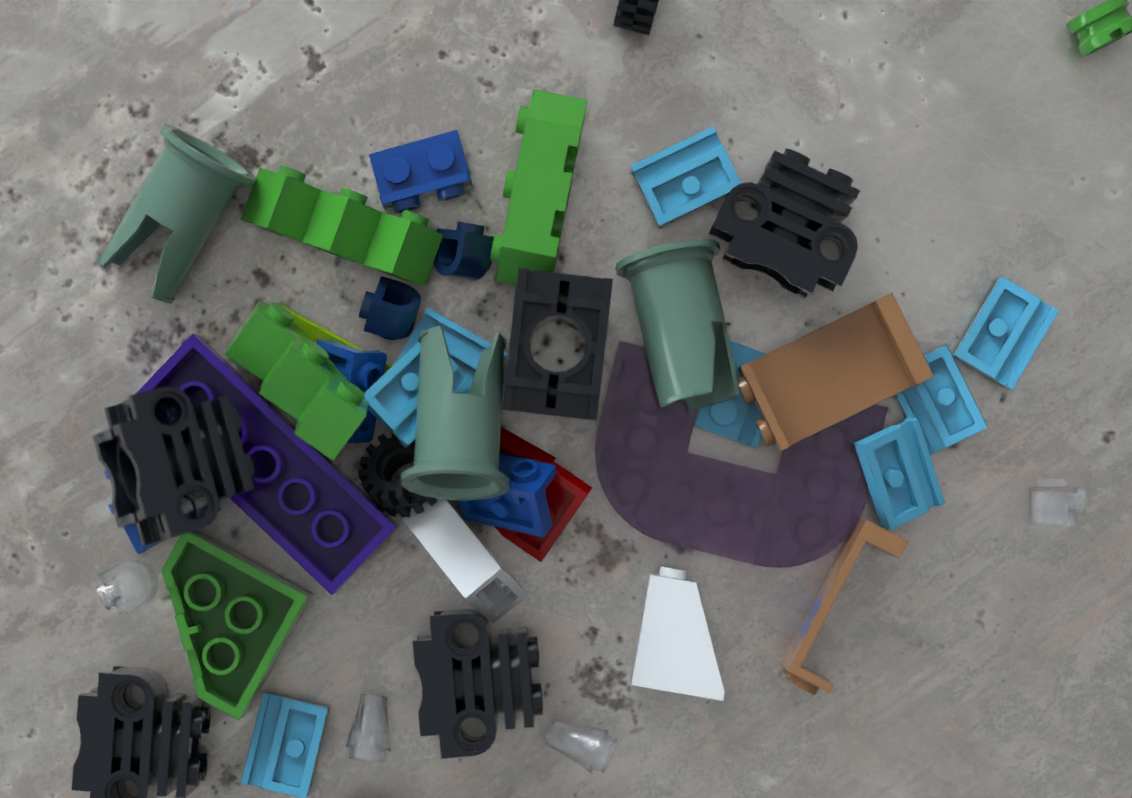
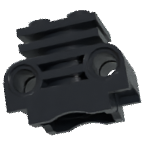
M785 148L783 154L777 151L773 152L757 184L751 182L741 183L730 191L708 234L729 243L721 260L742 270H753L766 274L774 279L784 290L805 299L808 294L813 293L816 284L832 292L836 285L842 286L856 257L858 244L853 231L841 222L849 216L852 209L849 205L857 199L860 190L851 186L853 182L851 177L830 168L827 174H824L808 166L810 162L808 157ZM743 200L750 202L756 209V218L753 220L740 218L735 212L734 204ZM821 240H832L837 244L840 253L838 260H829L823 256L820 251Z
M519 268L502 410L597 421L613 279ZM564 321L570 323L580 331L585 340L583 358L575 367L567 371L553 372L546 370L535 362L531 354V343L534 334L541 326L549 322Z
M161 387L128 396L129 399L117 405L104 408L110 429L93 436L96 451L111 480L113 489L112 508L117 526L121 528L136 523L142 546L171 539L210 525L217 517L220 500L254 489L252 483L255 475L253 462L249 454L244 453L239 437L242 429L241 419L237 409L230 405L228 396L192 406L189 397L182 390L174 387Z
M477 610L434 611V616H430L431 635L417 636V640L413 641L414 666L419 673L422 684V701L418 712L420 736L439 735L441 759L476 756L486 752L492 746L497 734L498 714L504 713L505 730L515 729L517 721L516 712H523L524 728L534 727L535 715H543L541 683L532 684L531 668L539 667L538 638L528 637V627H518L517 642L510 643V630L505 628L499 630L498 644H492L489 621ZM461 623L473 625L479 634L478 642L469 646L459 643L454 634L455 627ZM468 718H477L485 724L487 732L480 737H471L464 732L462 722Z
M113 666V672L99 673L98 688L91 689L89 693L78 695L77 722L81 734V745L77 760L73 765L71 790L89 791L90 798H156V796L166 797L176 789L177 798H186L199 786L200 781L206 780L208 754L201 753L202 733H209L211 707H205L204 701L199 699L197 694L187 700L186 694L177 693L168 698L167 683L164 677L156 670L140 667ZM132 685H137L143 690L145 694L144 705L138 704L132 698ZM125 779L135 783L138 788V797L131 796L126 791Z

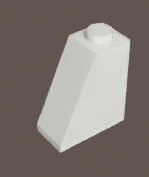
M436 498L437 502L433 506L426 501L422 504L425 511L418 515L413 508L410 509V517H403L402 520L462 596L492 624L528 595L449 500Z
M660 566L659 574L649 573L630 680L631 685L723 701L725 691L697 583L686 579L688 572L686 570Z

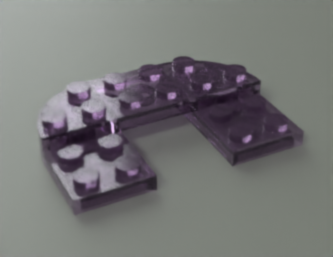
M619 341L596 435L595 464L599 482L608 501L628 524L644 535L665 543L758 566L774 568L793 567L814 561L835 549L847 538L858 523L868 499L866 497L868 485L854 443L883 430L888 407L875 404L791 445L789 448L781 451L775 474L687 452L698 409L688 410L684 400L661 408L645 347Z

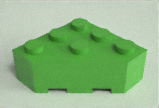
M196 530L180 535L161 571L174 607L175 620L184 651L188 656L198 698L240 720L251 707L312 593Z

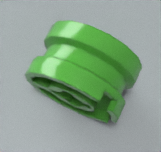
M1107 0L1066 24L1070 34L1077 35L1080 41L1078 49L1082 57L1090 55L1132 33V16H1130L1127 10L1128 0Z

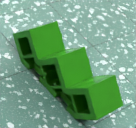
M533 89L529 107L520 106L515 133L523 134L516 171H507L503 197L510 198L504 233L503 235L495 234L490 261L498 262L495 281L517 285L519 268L554 273L588 100Z
M280 165L278 173L259 168L241 217L242 221L282 237L308 244L318 250L348 261L374 268L392 277L425 287L443 238V234L427 228L428 218L403 210L401 217L380 212L365 205L367 196L346 188H341L339 195L317 189L304 183L306 174Z
M260 299L229 342L225 355L263 380L259 394L298 420L294 434L334 461L367 416L369 402L365 399V394L356 385L351 383L329 360L328 353L314 343L299 325L293 322L294 316L286 308L275 302L268 305Z

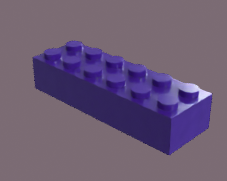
M192 334L137 392L141 393L161 387H174L182 390L189 397L192 406L228 396L230 405L234 406L239 413L242 426L239 437L244 453H248L253 462L255 472L254 479L252 480L254 489L229 498L331 595L337 593L399 527L385 511L378 508L375 502L326 455L294 434L296 427L266 398L260 395L201 336Z

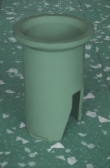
M164 124L160 133L165 137V147L103 254H99L96 260L104 268L110 263L120 266L157 229L159 224L171 229L172 233L163 247L150 296L164 303L172 304L176 291L236 189L244 185L252 186L256 177L239 162L214 146L177 127Z
M694 239L663 244L639 251L616 263V275L626 278L631 284L647 359L661 408L684 400L688 410L719 404L740 395L730 339L712 266L714 257L720 252L719 242L713 239Z
M438 326L423 330L419 333L421 352L414 465L402 472L401 486L409 492L445 500L466 501L499 497L509 492L510 479L498 470L504 349L507 346V339L500 333L495 334L492 347L482 350L469 393H453L454 374L443 327Z

